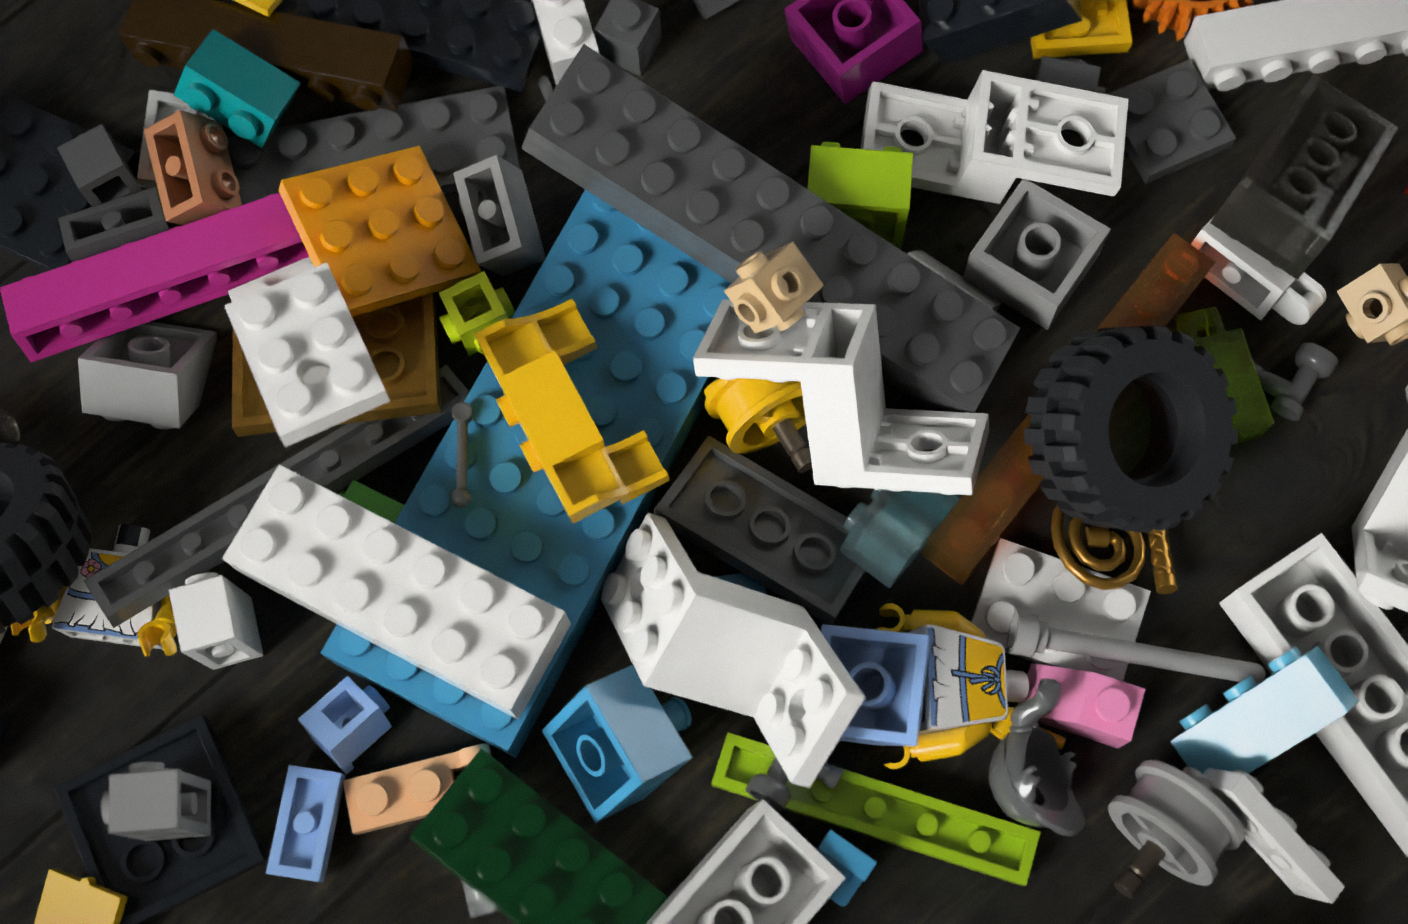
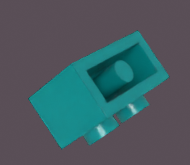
M212 29L185 65L174 96L186 102L194 110L204 113L232 130L237 136L247 139L262 149L287 113L301 83Z

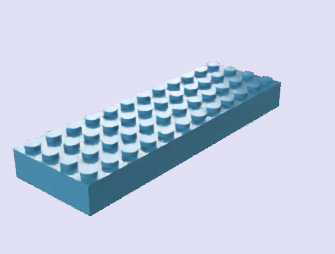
M584 190L512 318L529 316L573 299L586 327L596 341L597 349L565 364L564 367L600 432L605 447L644 430L660 463L669 473L704 407L706 399L704 395L705 388L713 381L719 379L718 377L696 376L693 357L722 299H729L724 290L732 283L595 195ZM486 362L464 401L474 411V418L468 423L467 490L471 493V503L462 509L455 507L451 503V494L456 489L457 422L454 419L394 524L565 611L571 625L520 719L518 720L338 624L323 647L321 654L334 664L517 758L601 600L602 588L606 578L616 571L626 553V545L631 533L639 529L662 485L623 505L619 500L572 524L544 470L541 469L533 473L519 446V444L528 439L520 424L510 428L496 402V399L504 396V393L489 363Z

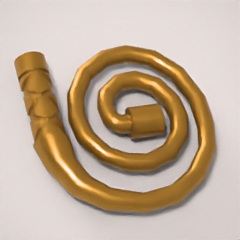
M1058 505L1053 511L1051 524L1053 546L1064 567L1082 583L1101 590L1120 589L1137 579L1145 563L1146 545L1141 532L1125 530L1134 546V559L1129 569L1117 577L1102 578L1088 573L1073 559L1065 545L1063 532L1065 513L1059 510ZM1073 518L1070 521L1067 535L1071 550L1082 564L1099 572L1112 571L1125 561L1126 547L1124 540L1118 534L1109 532V529L1106 527H1085L1083 531V546L1080 531L1084 523L1080 518ZM1153 529L1150 533L1144 532L1148 541V547L1151 550L1150 558L1154 567L1153 574L1157 593L1170 594L1176 592L1178 585L1175 570L1173 569L1172 553L1169 550L1171 549L1169 537L1167 536L1169 531ZM1109 544H1112L1115 552L1114 556L1110 559L1099 560L1090 555L1085 547L1107 548Z

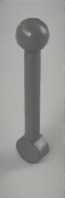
M458 402L451 411L452 417L457 422L456 489L451 494V503L461 509L466 508L472 500L471 493L467 490L468 423L474 418V411L466 402Z

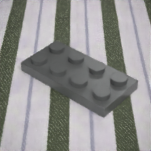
M709 435L657 504L653 513L654 515L666 518L672 530L791 603L803 606L809 614L827 625L834 623L885 541L883 538L743 455L733 453L729 447Z

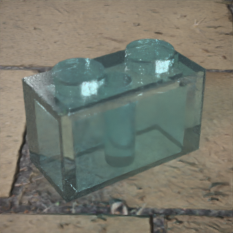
M874 489L870 496L874 501L869 506L860 502L845 521L843 528L849 531L839 551L890 589L942 529L960 500L958 496L933 492H895L888 489Z

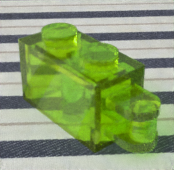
M1214 306L1178 314L1176 319L1177 330L1192 337L1196 342L1195 346H1204L1216 360L1212 365L1213 368L1222 369L1229 381L1230 386L1226 388L1228 397H1234L1238 413L1232 415L1233 428L1238 429L1237 443L1260 438L1274 424L1242 328L1225 332L1220 314ZM1206 329L1208 336L1198 338L1196 331Z

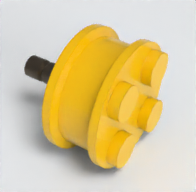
M719 378L705 388V409L712 418L721 419L728 430L726 443L733 453L747 454L756 452L780 441L788 455L792 456L791 460L799 473L806 472L812 468L810 449L806 448L807 445L798 432L806 424L801 381L773 382L768 379L736 378L733 380H723Z

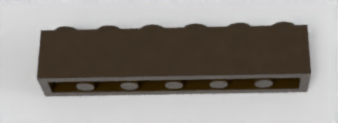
M132 0L118 32L120 38L132 52V57L141 64L154 68L159 67V65L179 68L183 71L187 62L212 29L300 82L301 84L297 92L309 94L323 102H332L334 99L351 102L368 111H376L378 108L397 112L415 64L409 48L401 35L275 11L268 17L247 6L217 0Z

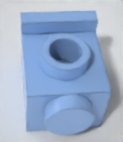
M348 676L298 718L315 744L346 775L354 769L352 762L392 727L384 715L390 707L383 697L371 685L362 690Z

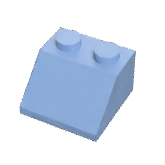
M822 624L821 633L865 697L839 741L868 745L918 747L931 637L921 634Z

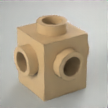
M790 242L767 254L758 251L743 261L735 269L740 277L729 285L724 292L734 304L738 317L749 325L756 334L774 326L779 331H783L795 324L806 313L802 305L818 292L824 284L794 242Z
M1399 263L1379 264L1337 291L1349 311L1346 314L1347 322L1359 338H1365L1367 343L1388 341L1390 346L1408 339V276H1406Z

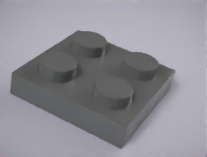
M1190 59L1107 94L1128 99L1124 147L1145 184L1231 148L1236 140L1235 135Z

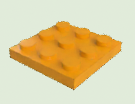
M420 145L281 180L279 193L314 267L327 262L352 317L445 290L459 281L468 279L481 272Z

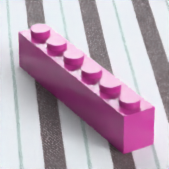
M275 193L233 209L223 210L215 215L182 226L173 227L168 231L132 243L123 244L118 248L85 259L76 260L62 267L26 277L20 281L0 287V292L11 335L29 361L34 362L228 295L229 290L309 257V254L280 193Z

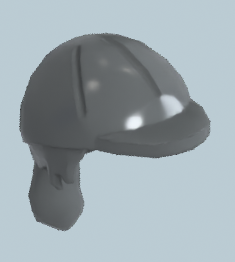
M1041 679L1034 697L1017 705L1011 714L1012 725L1009 727L1010 732L1000 741L990 762L989 784L995 800L1009 817L1028 826L1048 827L1060 835L1076 836L1084 828L1086 820L1071 788L1073 771L1077 764L1071 762L1070 759L1075 756V753L1067 752L1060 756L1054 737L1039 728L1040 725L1037 723L1042 716L1058 706L1061 699V685L1053 679Z

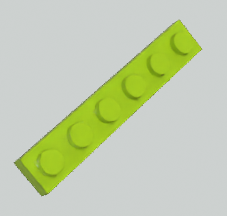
M727 732L711 785L754 799L746 792L745 788L754 775L758 773L766 774L776 757L770 745ZM842 769V775L833 789L824 785V781L816 778L810 788L792 784L789 779L785 784L790 791V800L785 810L1020 886L1027 885L1040 831Z

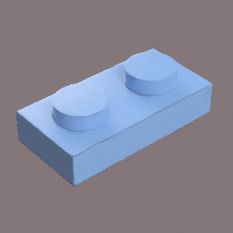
M289 765L266 874L324 883L344 787L343 780L346 777L345 774Z

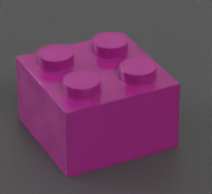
M796 0L784 8L790 39L845 105L869 89L872 81L879 82L923 51L921 20L903 0Z

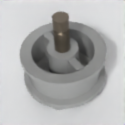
M1143 761L1135 771L1137 783L1127 796L1119 795L1114 797L1108 805V812L1114 824L1139 849V852L1127 866L1128 870L1122 872L1114 886L1125 896L1133 898L1142 887V881H1146L1158 865L1190 883L1200 886L1210 885L1217 877L1215 863L1225 850L1237 849L1245 838L1244 829L1246 828L1245 821L1238 813L1227 807L1211 792L1213 784L1196 769L1185 767L1183 771H1180L1159 761Z

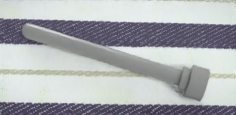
M1015 611L1008 631L1007 648L1009 654L1032 657L1034 653L1043 654L1045 649L1236 682H1241L1250 675L1257 684L1265 678L1264 668L1257 663L1049 628L1048 622L1040 621L1038 615Z

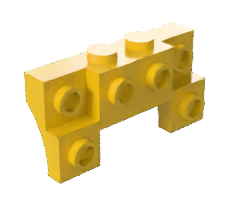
M573 299L529 316L502 319L474 333L504 393V396L496 399L510 428L520 424L528 440L519 444L528 464L533 473L541 469L544 470L572 524L619 500L623 505L669 481V475L660 463L644 430L605 447L600 432L564 367L565 364L597 349L596 341L586 327Z

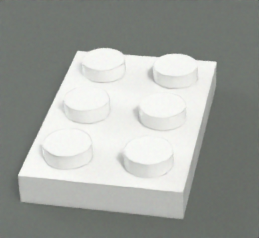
M1000 538L971 623L984 632L986 639L1000 642L1005 648L1006 653H1008L1009 626L1015 611L1036 614L1039 616L1040 621L1048 622L1049 628L1135 642L1151 591L1129 583L1120 589L1101 590L1086 585L1064 567L1061 559ZM1082 567L1090 574L1102 578H1112L1110 576ZM1045 649L1043 654L1034 653L1032 657L1011 654L1040 665L1092 671L1123 681L1128 663L1050 649Z

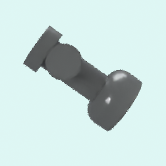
M1302 343L1296 352L1295 363L1299 369L1291 382L1276 374L1263 371L1262 367L1254 363L1243 380L1252 386L1254 384L1266 393L1276 397L1271 408L1278 415L1291 421H1299L1304 413L1302 404L1317 378L1329 377L1339 364L1337 357L1332 352L1314 343Z
M776 757L767 773L754 775L745 788L746 792L757 801L764 799L773 809L778 811H784L790 800V791L785 785L788 777ZM825 762L816 779L824 781V785L833 789L843 770L835 765L830 766Z

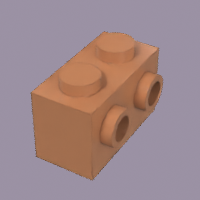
M179 110L144 129L166 222L185 225L215 215L223 210H230L242 205L239 194V182L234 174L228 150V138L222 124L209 118Z

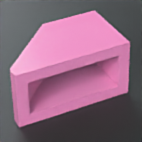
M1030 664L1027 673L1029 691L1024 701L1034 697L1041 679H1053L1061 685V699L1058 706L1038 720L1039 723L1117 749L1132 740L1145 692L1144 688L1092 671Z

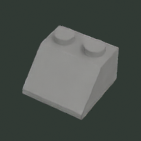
M150 321L96 340L78 358L82 413L100 415L109 421L130 420L148 423L158 429H180L200 406L217 342V333L215 331Z

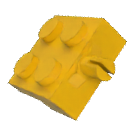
M1080 0L1082 21L1030 37L1033 59L1042 58V56L1051 58L1129 52L1132 45L1126 0Z

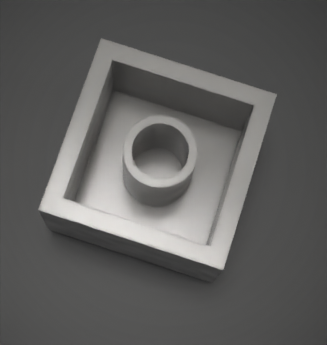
M1022 179L971 251L963 279L1048 330L1100 255L1111 229L1031 181Z

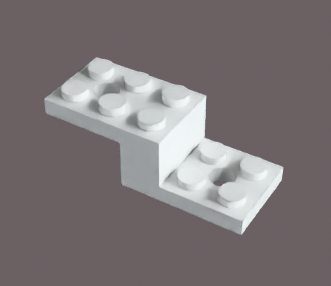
M985 70L981 72L968 100L872 81L868 91L860 149L883 151L886 146L900 147L902 152L913 153L911 187L1000 204L1016 178L1115 196L1121 188L1128 99ZM908 129L917 131L923 137L924 144L921 146L908 145L901 138L900 132ZM1070 129L1078 132L1084 140V145L1081 147L1069 145L1064 141L1061 131Z

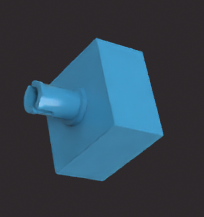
M634 665L586 685L542 730L595 824L646 798L692 758L677 733L687 729L691 724V713L688 706L679 697L668 699L669 701L660 704L652 689L643 685Z

